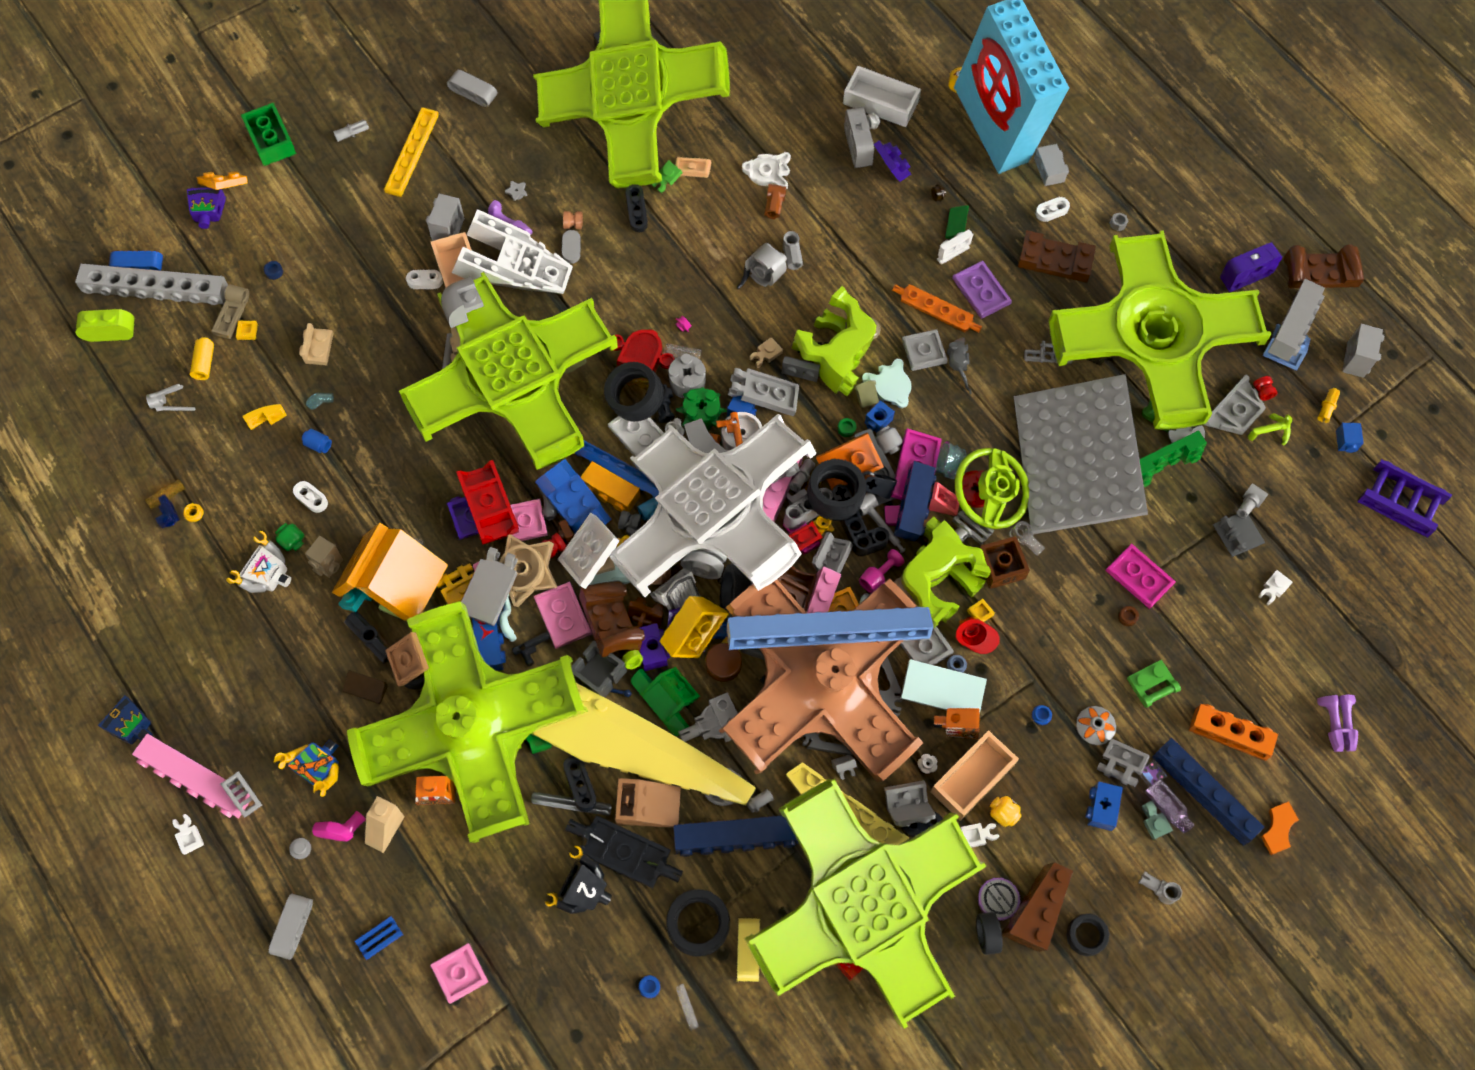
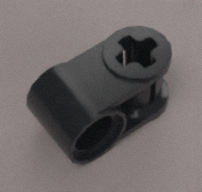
M867 470L862 472L866 481L867 492L886 499L891 498L897 484L896 479Z

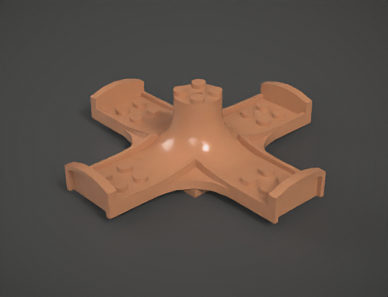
M778 579L760 590H757L752 584L725 607L733 617L807 613ZM888 579L852 611L914 608L916 605L891 579ZM904 640L760 648L765 657L767 669L764 672L766 675L764 686L757 696L719 731L720 733L726 732L756 767L754 770L756 774L766 769L767 765L799 737L808 733H824L834 736L843 743L876 782L884 781L923 744L920 738H915L891 711L879 693L877 679L880 666L886 657Z

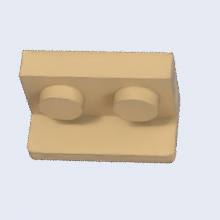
M311 323L307 324V329L303 331L304 342L299 350L305 364L327 365L334 334L332 330L315 329Z

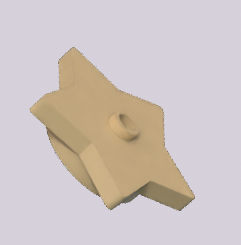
M508 535L505 553L499 562L505 563L507 553L515 555V558L518 559L513 569L518 574L509 592L515 607H519L534 591L557 588V584L548 567L554 546L552 542L527 545L513 535Z

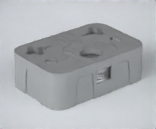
M864 107L848 109L845 113L844 128L854 167L870 166L873 163L874 144Z

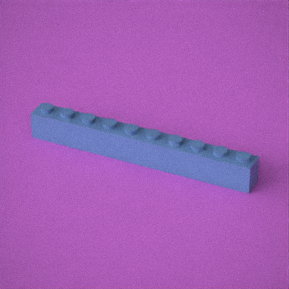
M929 607L795 613L787 615L775 614L768 616L755 615L749 617L735 616L728 618L727 621L729 650L930 639L933 630Z

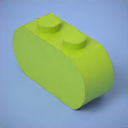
M121 309L81 311L77 315L76 335L90 342L129 340L133 337L135 318L128 311Z

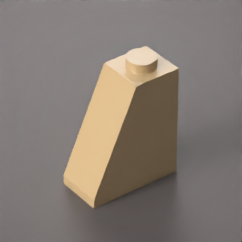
M377 796L366 815V845L382 853L385 852L405 817L396 805Z

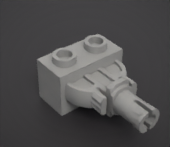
M728 692L709 700V706L703 710L700 716L694 718L695 725L678 731L682 741L686 742L698 736H702L703 740L710 737L715 739L724 738L725 742L732 740L726 732L720 733L719 731L738 714Z

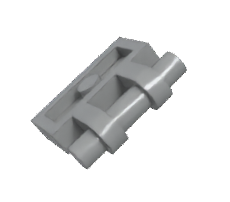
M1111 738L1103 754V758L1108 760L1109 763L1108 765L1099 763L1097 770L1103 772L1109 778L1112 776L1120 780L1124 785L1129 784L1136 787L1138 779L1131 777L1133 772L1139 775L1142 774L1149 760V755ZM1115 765L1126 768L1125 773L1114 769Z

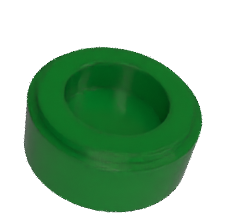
M850 418L840 420L837 427L838 433L846 438L853 436L856 432V423Z

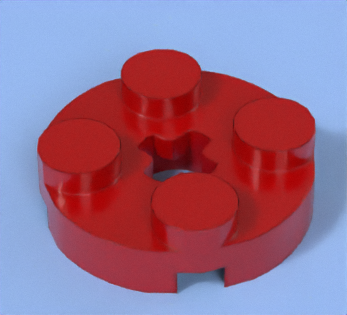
M983 470L969 471L963 475V494L966 502L973 508L984 506L985 500L979 497V492L976 493L975 490H971L973 486L979 487L978 482L982 472H984Z

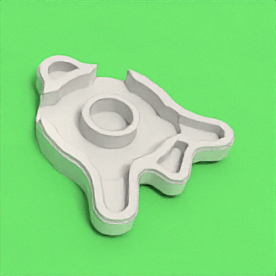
M788 152L780 155L760 154L758 158L744 162L742 171L755 184L761 186L774 184L786 186L787 189L788 183L782 176L789 175L790 169L787 163L790 161L791 156Z

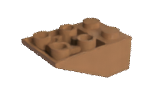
M618 779L616 824L674 828V825H679L681 787L639 779Z

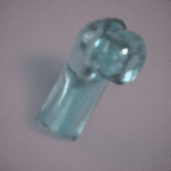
M314 393L306 401V406L310 409H316L323 402L333 403V393Z

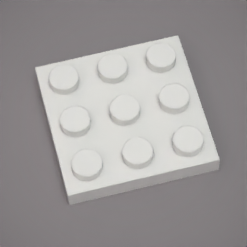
M590 513L558 560L579 586L586 589L589 583L593 581L599 569L605 564L611 552L615 550L619 540L596 515Z

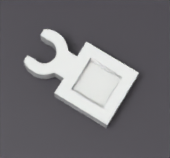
M1276 570L1263 585L1267 589H1264L1258 597L1261 598L1263 595L1269 596L1267 604L1270 605L1276 596L1279 598L1292 584V581Z
M186 814L183 815L185 822L182 825H179L176 819L173 820L174 827L180 830L179 833L175 834V837L184 855L204 845L195 825L190 827L191 819Z
M981 823L961 827L971 848L985 845L986 838L994 841L999 837V834L991 835L989 832L990 829L996 827L994 823L987 825L984 829H982Z

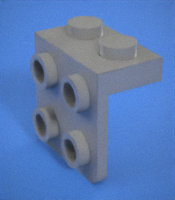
M924 780L884 788L887 811L895 825L905 827L909 826L910 823H927L936 818L935 812L928 803Z

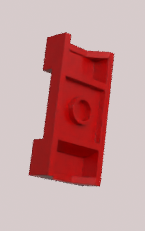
M490 460L484 467L470 472H456L482 545L507 537L509 534L519 533L517 521L493 460Z

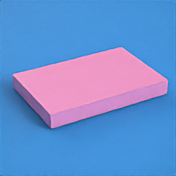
M570 582L534 596L555 649L592 634Z

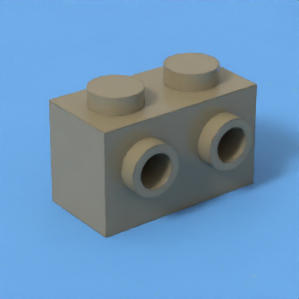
M320 535L305 553L309 560L308 563L313 567L312 570L320 576L324 574L329 578L338 571L343 561L337 547Z

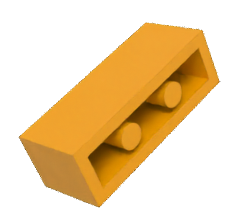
M593 461L581 476V479L599 500L604 503L609 502L620 512L623 510L630 512L640 498V488Z

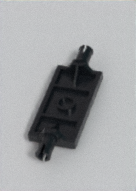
M597 815L591 825L585 826L570 819L568 822L570 824L566 826L565 831L581 837L582 845L580 848L583 854L589 855L598 864L651 889L654 888L661 875L676 883L682 877L683 870L667 864V859L671 852L670 849Z

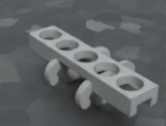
M1042 341V344H1040L1042 346L1040 350L1024 351V361L1058 363L1056 357L1054 358V349L1053 352H1045V347L1053 348L1052 344L1045 343V341ZM1045 355H1050L1051 359H1046Z

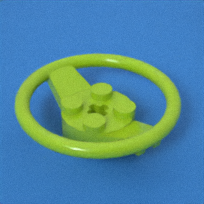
M982 448L968 454L960 463L955 475V493L962 510L972 521L986 528L1003 529L1018 522L1026 512L1029 499V481L1021 465L1011 455L995 448ZM989 455V469L982 472L978 482L979 497L985 500L982 517H980L966 502L962 489V480L967 466L974 459ZM1009 463L1020 478L1022 501L1019 509L1012 517L999 521L1006 503L1018 495L1020 488L1019 479H1016L1015 475L1011 472L1013 470L1009 468Z

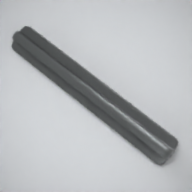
M539 792L532 793V804L580 811L576 807L573 798ZM596 802L595 808L587 813L609 816L612 806L608 803Z

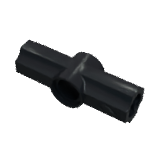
M358 611L348 615L344 623L383 664L389 662L385 650L391 647V645ZM374 634L373 639L366 640L369 635Z

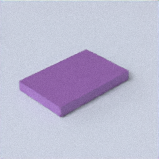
M983 261L952 277L980 319L1010 305L1012 302Z

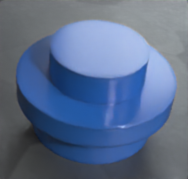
M1036 706L1032 711V719L1039 725H1046L1052 719V712L1047 706Z

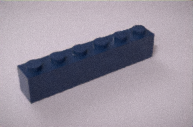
M1172 737L1152 756L1243 846L1252 841L1264 828L1245 807Z
M783 816L674 825L676 854H680L682 857L692 856L694 852L709 855L717 850H721L722 853L734 852V849L741 848L742 851L755 850V847L774 849L775 845H783L785 848L795 847L799 843L786 818Z

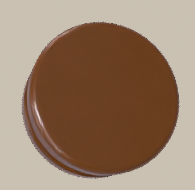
M718 643L708 650L705 659L707 673L714 680L720 682H728L735 679L742 668L740 651L738 649L729 650L728 643Z

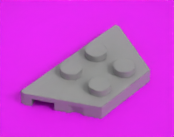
M1245 375L1212 411V415L1207 423L1203 425L1243 435L1263 413L1266 407L1263 401L1259 399L1256 389H1253L1250 385L1248 375Z

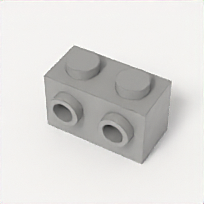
M1054 144L1037 148L1034 160L1044 186L1065 182L1069 169L1063 161V153L1059 150L1058 145Z

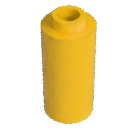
M202 337L195 341L190 376L197 380H207L209 378L214 343L208 338Z

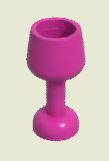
M891 549L887 554L888 560L879 569L869 567L862 574L859 582L867 592L873 593L885 582L884 574L893 565L899 567L905 563L904 558L898 551Z

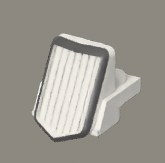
M684 568L650 594L654 601L666 606L668 610L682 607L689 596L701 597L695 585L696 581L693 573Z

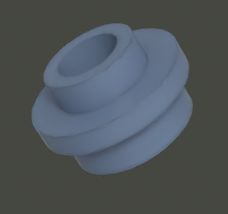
M953 655L947 661V668L963 673L967 668V662L962 656ZM958 663L960 667L955 668L953 664Z

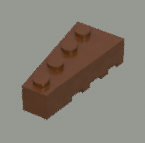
M1055 862L1044 865L1033 882L1030 891L1021 901V905L1016 913L1010 918L1009 924L1001 932L1002 936L1037 952L1048 950L1073 871Z

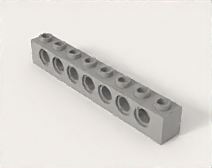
M90 264L80 265L75 282L80 290L87 294L101 293L103 295L112 294L122 297L134 296L141 299L155 298L157 300L168 299L176 302H202L211 305L225 303V290L228 286L224 276Z

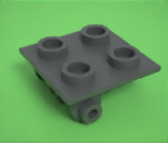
M1237 514L1229 518L1224 516L1220 519V522L1213 524L1231 557L1265 543L1249 515L1246 518H1241Z

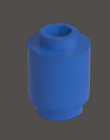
M309 429L302 435L303 445L318 453H327L331 447L332 440L314 429Z

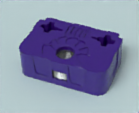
M1268 243L1229 260L1220 279L1227 289L1233 292L1270 276L1275 272L1282 256L1273 243Z

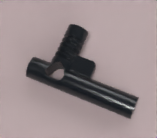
M548 631L512 648L515 656L521 653L528 667L532 666L534 661L531 654L537 651L535 646L551 637Z

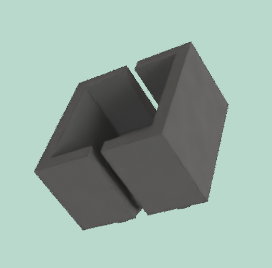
M593 641L583 652L587 665L585 666L583 659L579 657L571 668L575 682L605 698L613 689L612 683L617 684L627 672L625 663L612 653L606 657H601L596 641Z

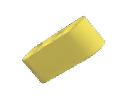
M739 918L737 981L759 982V965L744 938L760 932V919Z

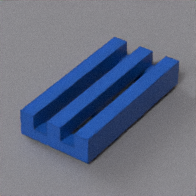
M391 916L357 939L355 943L365 959L368 960L401 937L403 933ZM392 924L391 927H389L388 929H386L385 931H383L382 933H380L378 936H376L375 938H373L372 940H370V941L367 942L366 944H364V945L362 944V943H364L365 941H367L369 938H371L372 936H374L375 934H377L378 932H380L382 929H384V928L387 927L388 925ZM394 930L396 931L394 935L383 941L381 944H379L369 952L366 951V949H368L376 942L387 936L389 933H391Z

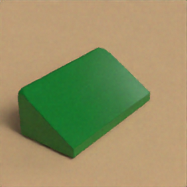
M968 205L950 208L945 235L946 239H953L958 233L965 232Z

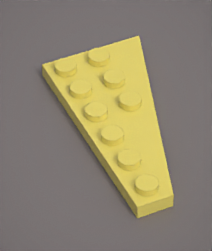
M803 762L786 774V777L800 795L826 781L823 776ZM842 792L860 826L871 838L883 844L894 845L904 843L909 839L907 835L896 830L890 823H886L873 811L850 795L848 796Z

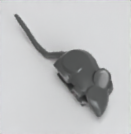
M962 337L949 344L947 354L950 367L960 373L966 390L972 394L963 372L967 370V365L969 364V353H966L968 351V344L964 345L965 338Z

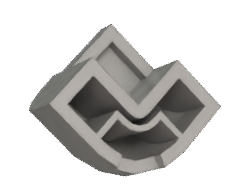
M471 276L446 287L441 297L443 312L451 328L468 322L466 313L484 306Z

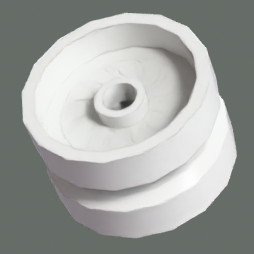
M738 412L742 441L745 442L762 428V425L756 416L747 412ZM723 427L721 444L725 450L730 451L736 447L734 433H727V427Z
M701 548L693 550L684 556L681 560V566L696 576L718 579L721 577L724 569L722 563L726 562L727 557L718 550Z

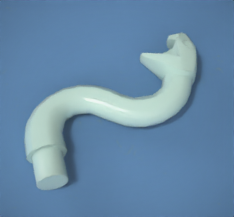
M507 597L499 620L504 636L513 642L517 637L508 623L507 617L511 613V603L509 597Z

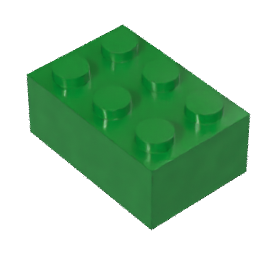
M274 102L241 114L263 166L297 154Z

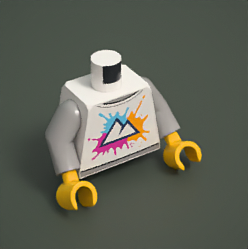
M259 531L263 539L259 541L255 536L253 539L256 543H262L263 547L258 546L240 574L237 571L229 572L235 576V580L226 579L229 584L236 582L239 587L250 593L265 592L266 590L274 591L278 584L287 587L291 582V577L285 574L287 567L285 566V558L280 549L270 540H266L267 536L263 531Z

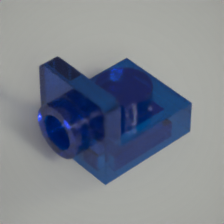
M164 494L158 497L161 503L159 509L163 515L155 518L162 528L171 527L180 520L172 502Z

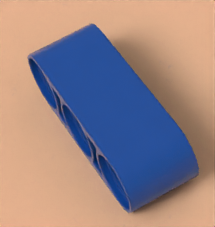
M113 251L110 253L108 266L161 271L163 255L156 251Z

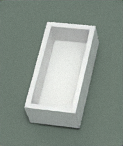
M857 66L845 89L843 104L853 108L864 107L866 113L873 112L879 118L906 127L919 102L921 89Z

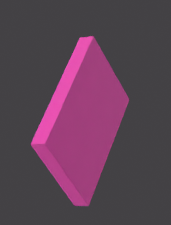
M1132 543L1105 570L1149 609L1176 582Z

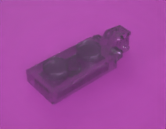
M1157 779L1144 791L1171 824L1177 827L1183 834L1195 826L1188 818L1186 812L1188 809L1162 779Z

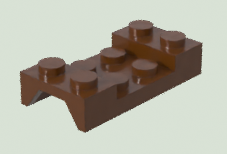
M1026 230L1018 267L1088 282L1096 249L1095 245L1078 242L1076 246L1043 238L1044 234Z

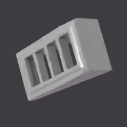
M239 771L221 783V786L244 818L262 806ZM238 780L241 782V784L230 790L229 787ZM242 787L246 789L235 797L234 793ZM249 793L250 797L239 803L238 800ZM254 800L255 804L246 810L243 809V806Z

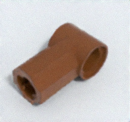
M769 184L765 216L769 219L779 218L782 202L785 200L786 186Z

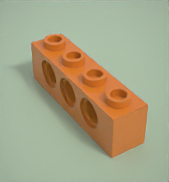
M1200 704L1195 709L1188 730L1264 761L1272 756L1278 734L1268 727H1259L1250 720L1234 717L1232 713L1218 711L1209 704ZM1211 719L1218 723V727L1211 723ZM1230 727L1235 728L1237 734L1232 733ZM1250 735L1255 736L1257 742L1252 741Z

